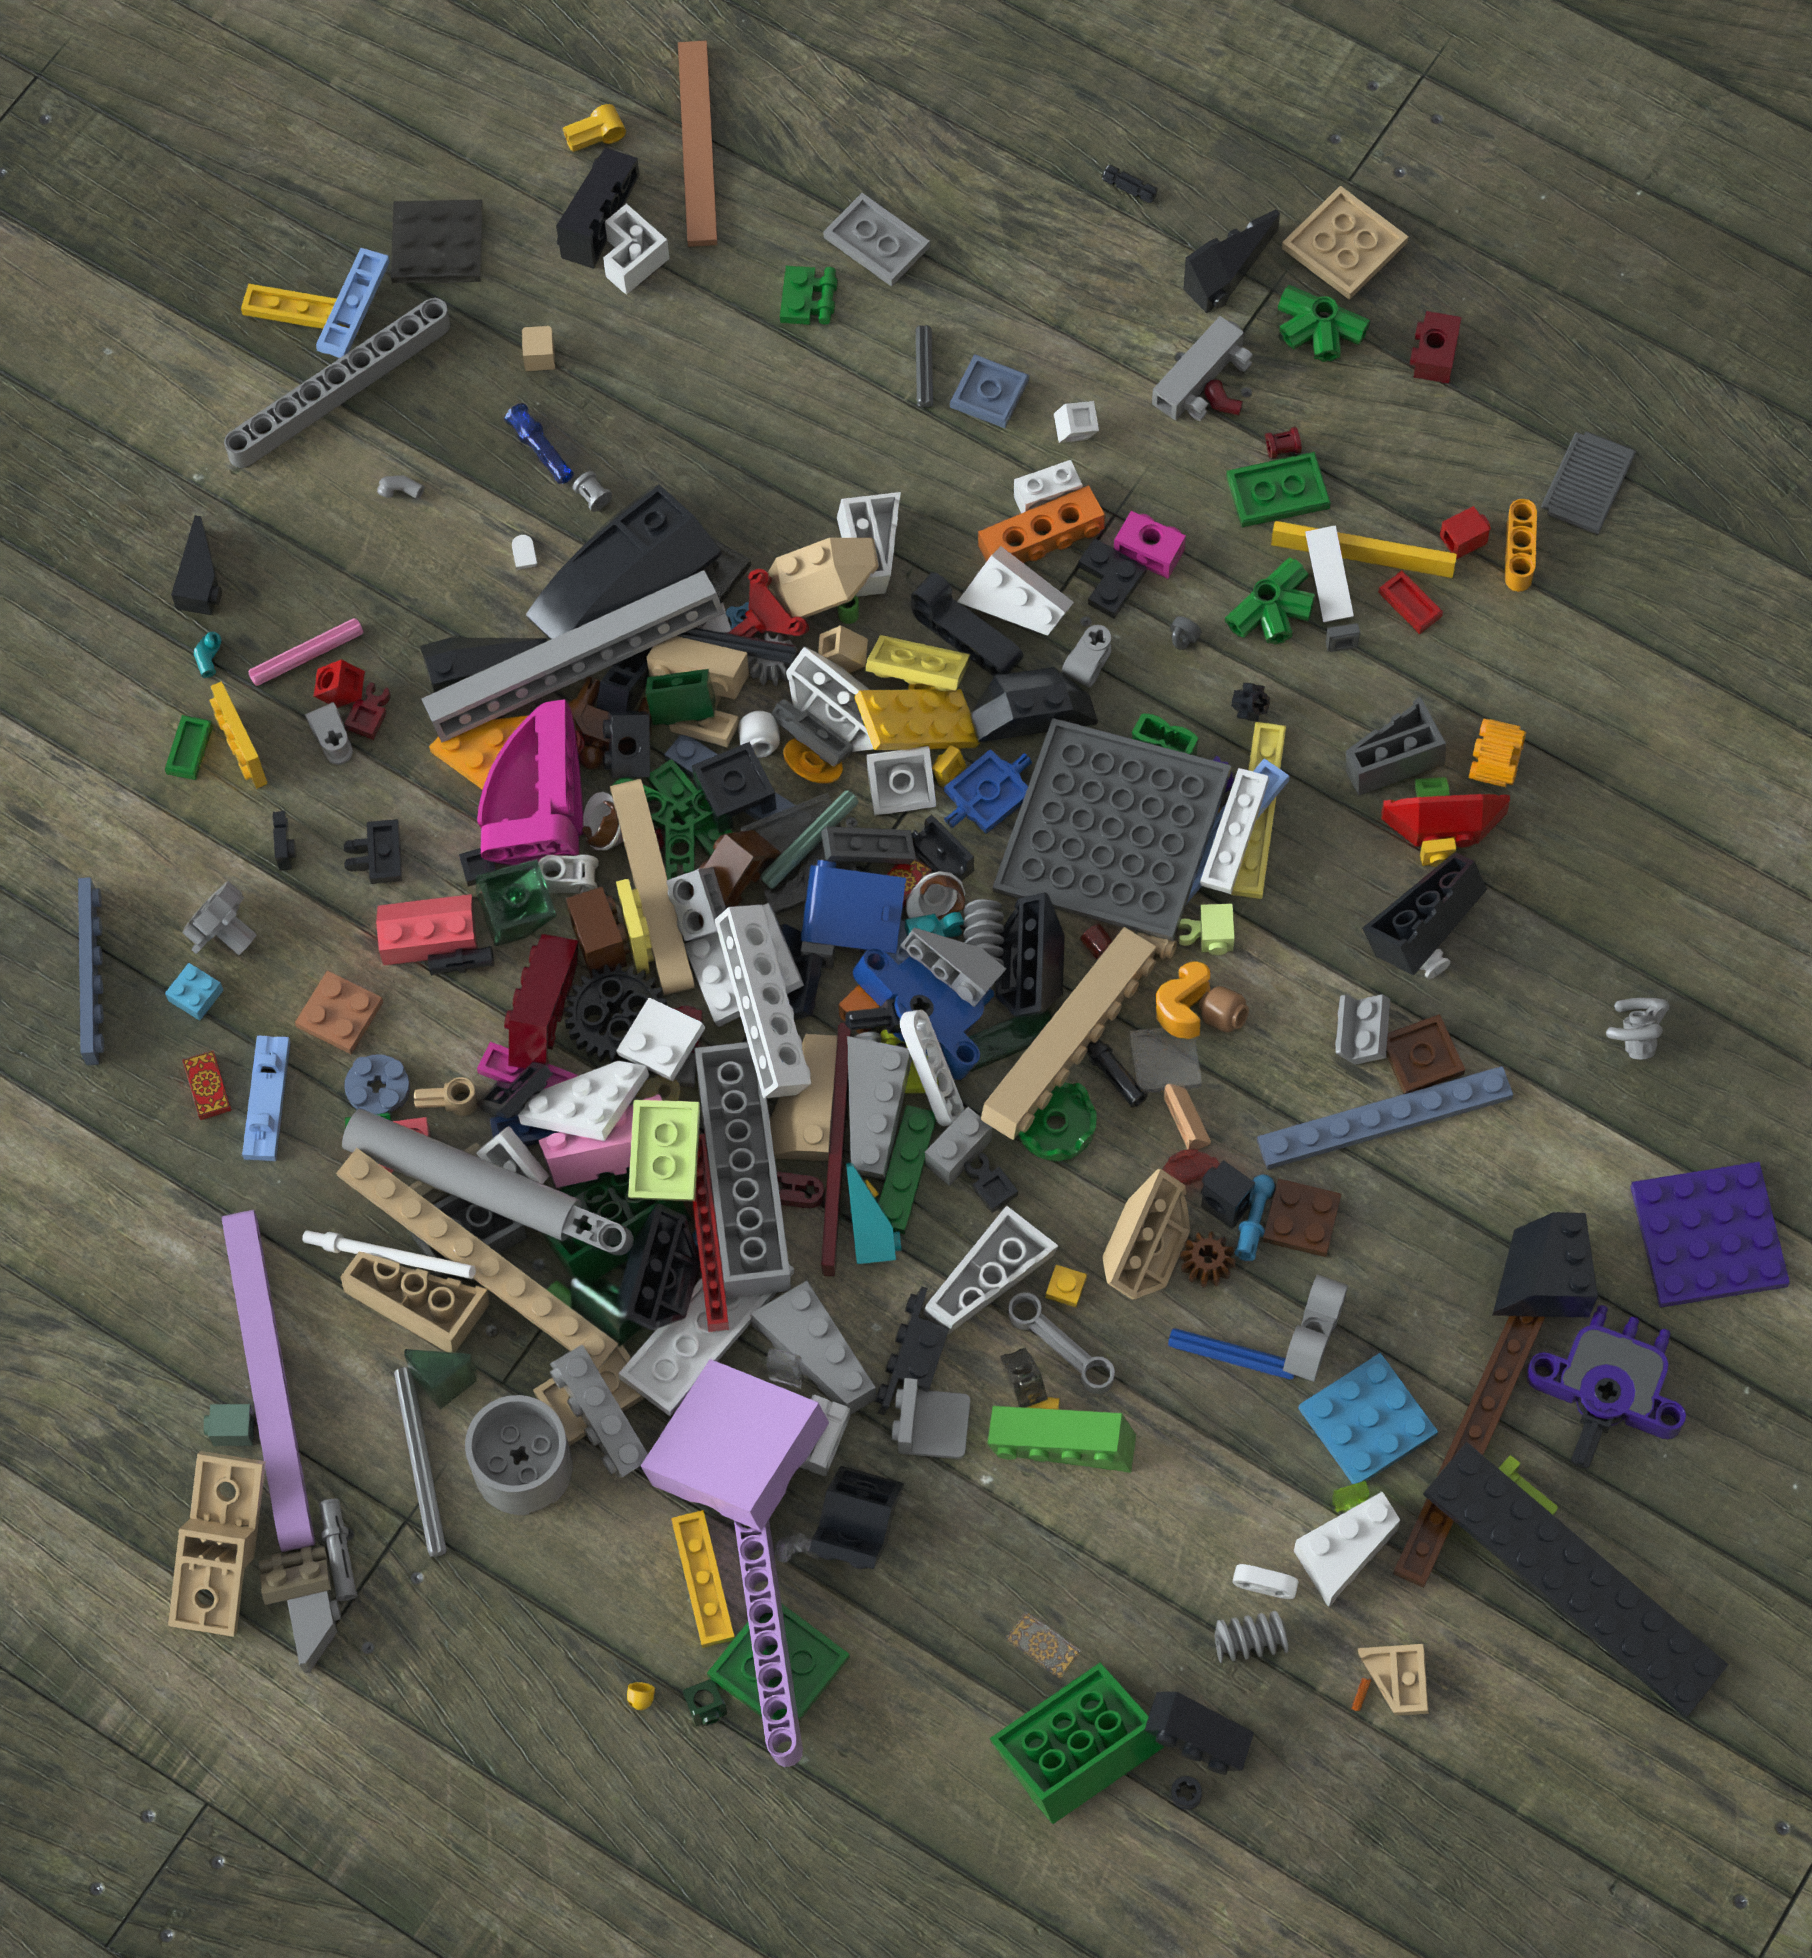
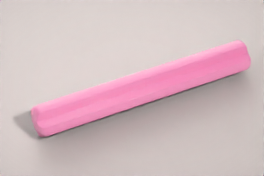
M353 618L251 668L248 671L249 676L255 686H259L362 635V626L356 618Z

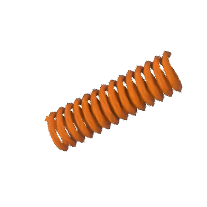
M1362 1678V1683L1358 1687V1692L1351 1707L1352 1710H1361L1364 1697H1366L1365 1695L1370 1686V1678L1369 1680Z

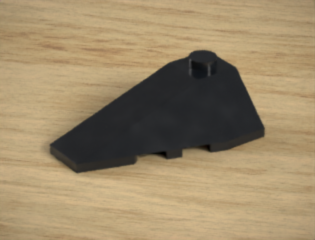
M1277 209L1252 220L1244 231L1240 232L1237 228L1229 231L1227 239L1221 242L1217 238L1210 240L1186 257L1183 290L1205 313H1208L1215 307L1220 308L1228 301L1233 291L1278 231L1280 212Z
M446 638L422 645L420 649L435 693L547 642V638Z

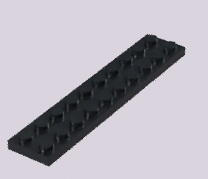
M1468 1442L1463 1444L1423 1493L1426 1498L1684 1718L1692 1712L1729 1665Z

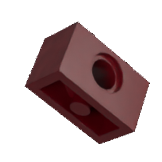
M1426 311L1424 322L1418 321L1415 339L1420 340L1419 348H1412L1409 364L1415 366L1414 378L1449 384L1462 317ZM1431 345H1436V346H1438V347H1440V348H1432V347H1430V346H1431Z

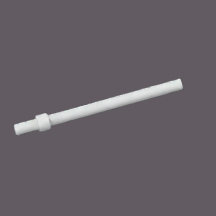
M306 1230L303 1234L304 1243L321 1246L325 1251L339 1253L344 1251L357 1254L361 1251L400 1264L470 1279L474 1277L476 1272L475 1266L346 1239L342 1234L334 1232L323 1234Z

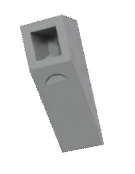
M913 928L900 945L912 958L922 963L936 978L945 982L957 992L960 998L969 1002L973 1007L978 1004L1006 970L1003 965L980 947L918 928Z

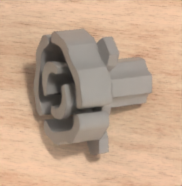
M229 881L225 882L211 895L182 931L185 936L195 943L191 949L195 954L216 935L235 953L240 955L257 936L254 931L236 916L239 904L243 901L244 897L242 896L243 893Z

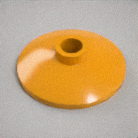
M796 738L788 741L784 748V758L789 767L807 780L816 783H832L838 780L842 774V762L833 767Z

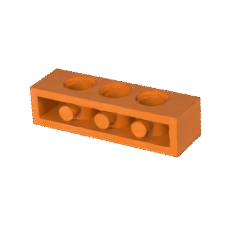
M1088 485L978 531V547L986 562L1000 546L1022 563L1037 561L1044 557L1046 553L1056 549H1065L1084 537L1091 538L1099 534L1104 529L1105 514ZM1067 519H1073V520H1075L1076 522H1075V523H1066L1065 520H1067ZM1038 531H1047L1048 534H1046V535H1040V534H1038L1037 532H1038ZM1012 542H1018V543H1020L1021 545H1020V546H1017V547H1013V546H1010L1009 544L1012 543Z

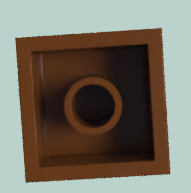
M601 886L566 898L571 925L576 939L579 940V947L591 979L593 978L592 969L602 974L606 964L611 972L615 971L618 963L621 964L622 968L627 967L625 955L630 954L627 944L628 939L623 924L619 923L618 912L612 895L606 897Z

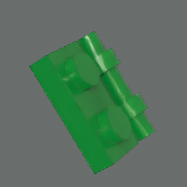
M786 265L780 323L810 325L811 315H819V323L829 324L831 315L835 312L833 294L837 290L838 280L835 278L836 269L826 267L824 269V276L815 278V267ZM814 292H822L819 301H813Z

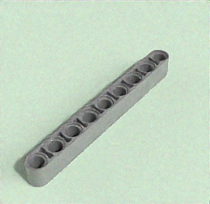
M430 298L230 431L224 439V445L231 464L238 468L250 466L442 337L450 329V318L446 303L438 298ZM410 332H416L413 335H407ZM391 348L389 351H383L384 349ZM361 365H367L366 367L359 368ZM337 381H343L340 384H334ZM318 397V399L310 401L311 398ZM288 414H294L291 417H285ZM269 430L265 434H260L262 431ZM239 447H245V448L242 449V450H237V451H236V449L239 448Z

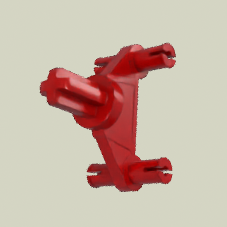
M763 569L751 571L748 576L750 592L749 610L745 613L747 618L728 634L750 638L758 631L761 634L766 631L793 636L806 634L809 631L807 621L801 617L791 618L767 587L772 582L769 573Z

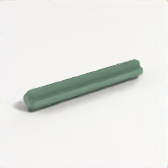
M845 790L761 874L762 881L770 888H774L822 840L821 831L826 826L835 827L858 804L857 797L851 791Z

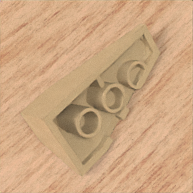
M805 1035L802 1042V1051L806 1065L810 1069L811 1084L798 1095L784 1096L778 1099L770 1118L775 1159L829 1161L837 1035Z

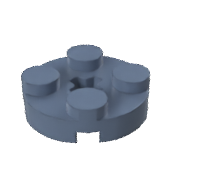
M370 1055L359 1057L354 1061L353 1067L348 1071L345 1079V1093L356 1111L361 1108L373 1114L390 1113L392 1115L393 1111L397 1110L399 1106L401 1108L408 1100L410 1082L399 1060L386 1055ZM376 1080H381L382 1084H386V1087L380 1088L378 1093H373L372 1087H369Z

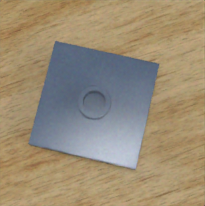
M974 354L950 401V408L1006 428L1029 382V375Z

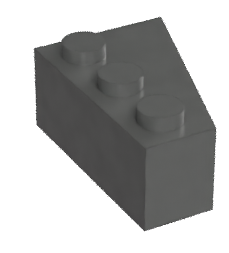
M1421 696L1414 700L1413 705L1402 714L1397 713L1391 717V722L1380 730L1375 729L1346 750V773L1358 796L1445 765L1446 743Z

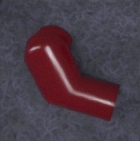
M1217 379L1210 380L1205 385L1204 390L1212 409L1239 416L1243 401L1228 398L1222 382Z

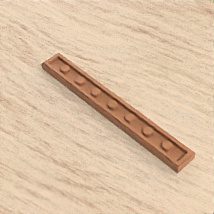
M707 41L678 42L688 247L717 245Z

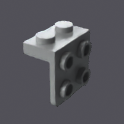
M904 1378L903 1389L897 1388L895 1408L901 1409L900 1421L894 1420L892 1440L898 1441V1454L962 1459L966 1451L970 1397L967 1394L918 1390V1379Z

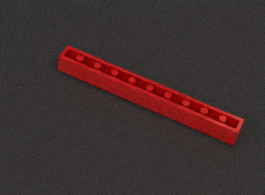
M701 1134L698 1139L695 1201H692L708 1332L729 1330L706 1139L705 1134Z

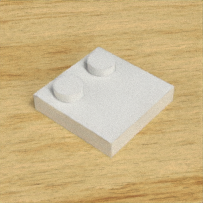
M648 998L616 1051L619 1056L635 1064L647 1066L648 1070L673 1081L703 1033L705 1026L698 1020Z

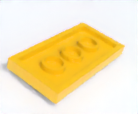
M938 689L860 690L854 697L874 750H908L929 746V749H947L950 745L961 749L976 748L981 743L977 741L970 718L971 713L961 689L956 691H941Z

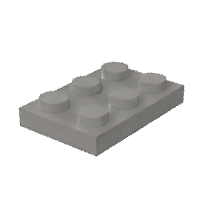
M863 193L824 231V238L891 287L930 248V241Z

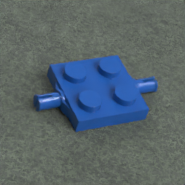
M990 749L944 786V792L957 806L956 810L944 818L947 825L953 829L964 818H967L987 834L1018 809L1023 803L1028 788L1022 781L1019 773L1032 764L1030 757L1023 753L1021 757L1010 764L1001 760Z

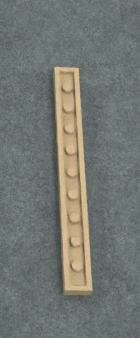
M358 1148L354 1150L336 1174L339 1178L448 1260L475 1266L476 1272L473 1278L569 1351L583 1345L598 1371L617 1348V1342Z

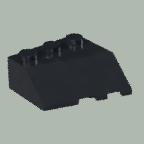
M1553 1212L1514 1230L1492 1316L1590 1317L1598 1294L1586 1213Z

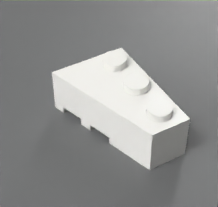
M901 492L841 499L837 514L841 538H873L879 566L874 574H870L866 583L856 594L857 597L886 593L891 576Z
M1002 546L991 555L957 601L958 603L1047 636L1074 603Z
M1383 1491L1296 1540L1294 1552L1328 1607L1334 1603L1340 1593L1348 1584L1350 1585L1357 1574L1374 1558L1398 1530L1400 1518Z

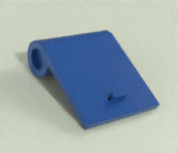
M818 860L817 866L810 865L801 941L864 950L877 947L887 953L896 954L906 878L837 869L836 862Z

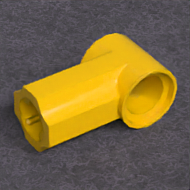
M605 104L597 107L592 112L591 117L563 127V132L570 150L575 152L601 141L606 144L615 143L625 136L626 129L614 105Z

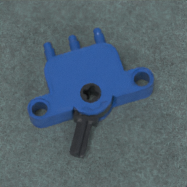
M870 948L864 953L853 968V977L881 1008L847 1012L845 1015L846 1027L850 1030L886 1027L888 1034L893 1033L894 1036L905 1042L900 1028L902 1015L908 1011L923 1010L930 1019L952 1078L955 1080L965 1078L980 1059L978 1047L966 1034L982 1016L984 1006L994 997V991L990 989L978 1004L973 1007L969 1002L960 998L957 992L945 982L936 978L922 963L911 956L898 965L880 948Z

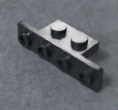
M782 924L780 928L804 986L787 994L789 1004L794 1011L795 1021L813 1016L823 958L815 953L801 956L802 932L788 924Z
M921 1286L916 1295L911 1293L905 1312L910 1313L907 1324L901 1323L895 1338V1342L900 1343L897 1355L891 1353L885 1372L890 1373L887 1385L881 1383L875 1402L880 1404L878 1414L884 1415L888 1410L897 1381L904 1384V1378L918 1379V1389L926 1392L930 1389L949 1328L919 1318L928 1289Z

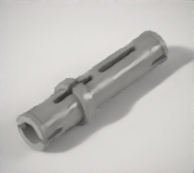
M335 1498L327 1499L319 1503L324 1531L321 1533L322 1539L326 1541L336 1600L348 1601L358 1596L347 1546L348 1528L343 1523L340 1500Z

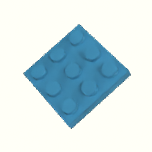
M1381 1353L1305 1400L1298 1407L1355 1488L1438 1435L1435 1426Z

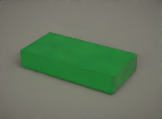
M185 715L181 716L165 766L167 775L192 780L197 779L213 728L212 721Z

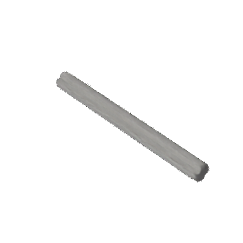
M404 1367L395 1370L394 1375L427 1550L430 1557L444 1555L447 1550L413 1372L410 1367Z

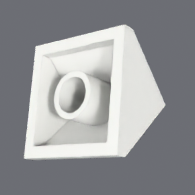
M929 746L867 755V771L874 815L937 807Z

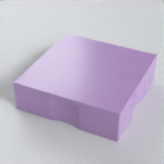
M709 1359L641 1464V1468L652 1486L687 1501L707 1505L727 1518L762 1531L784 1496L793 1474L806 1461L828 1426L829 1421L818 1402Z

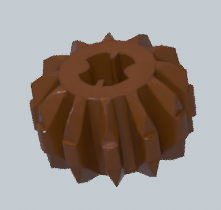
M1213 1231L1209 1232L1207 1239H1204L1203 1235L1198 1232L1195 1235V1242L1187 1240L1185 1242L1186 1250L1180 1252V1259L1184 1261L1181 1265L1182 1272L1190 1273L1189 1281L1191 1283L1200 1278L1203 1288L1207 1286L1208 1280H1211L1217 1287L1220 1285V1277L1229 1279L1231 1276L1229 1269L1234 1268L1236 1262L1231 1257L1234 1254L1233 1246H1225L1227 1240L1225 1236L1220 1237L1217 1241L1214 1240L1215 1235ZM1204 1256H1210L1211 1263H1205Z

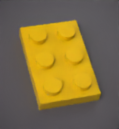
M222 681L210 686L214 698L209 699L215 718L220 729L224 731L227 737L226 740L233 755H236L239 762L238 765L245 780L252 779L256 789L268 784L259 756Z

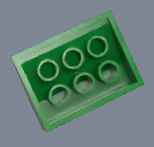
M1101 1663L1092 1667L989 1738L1033 1802L1052 1824L1065 1817L1164 1748L1163 1745L1155 1741L1156 1736L1144 1731L1149 1716Z

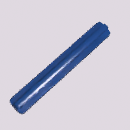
M1176 1328L1172 1329L1169 1336L1168 1345L1172 1348L1289 1380L1295 1376L1283 1371L1286 1359L1283 1357Z

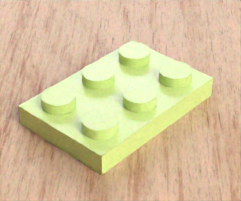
M634 1100L628 1198L695 1201L700 1121L699 1102Z

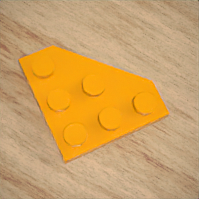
M528 716L493 719L442 743L438 736L429 746L430 752L483 790L489 770L498 753L511 734Z

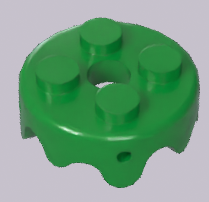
M1065 1082L1061 1087L1055 1086L1051 1091L1052 1097L1043 1110L1038 1108L1033 1114L1035 1118L1029 1129L1025 1133L1022 1131L1018 1133L1019 1139L1029 1152L1048 1161H1063L1079 1155L1089 1146L1096 1131L1097 1112L1090 1100L1088 1091L1080 1083L1070 1084ZM1052 1116H1060L1065 1120V1125L1060 1129H1053L1048 1126L1047 1121Z

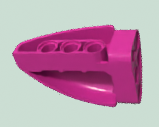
M565 699L545 702L538 706L511 734L491 766L482 790L477 822L481 828V857L483 859L512 866L538 867L539 861L547 855H579V836L583 834L582 828L584 827L581 776L573 715Z

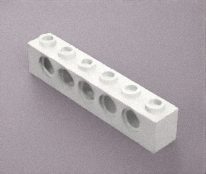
M762 905L728 907L715 919L763 1098L798 1095L811 1084L810 1069L805 1062L802 1040L797 1033L794 1022V1011L789 1004L785 989V979L781 975L777 961V950L772 943L769 921L764 914Z

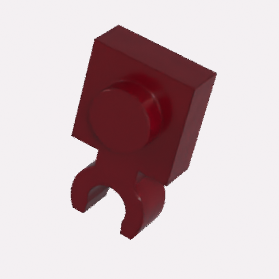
M370 682L366 687V700L360 699L355 701L344 726L348 731L374 740L387 714L385 708L381 706L389 702L391 694L389 688L386 687L380 696L373 695L376 687L375 683Z

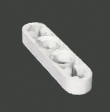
M923 1010L905 1012L901 1017L900 1028L937 1122L941 1126H950L964 1111V1106L927 1013Z

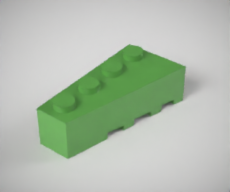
M993 1406L987 1444L1002 1459L1013 1460L1018 1457L1040 1462L1048 1461L1131 1473L1136 1434L1122 1413Z

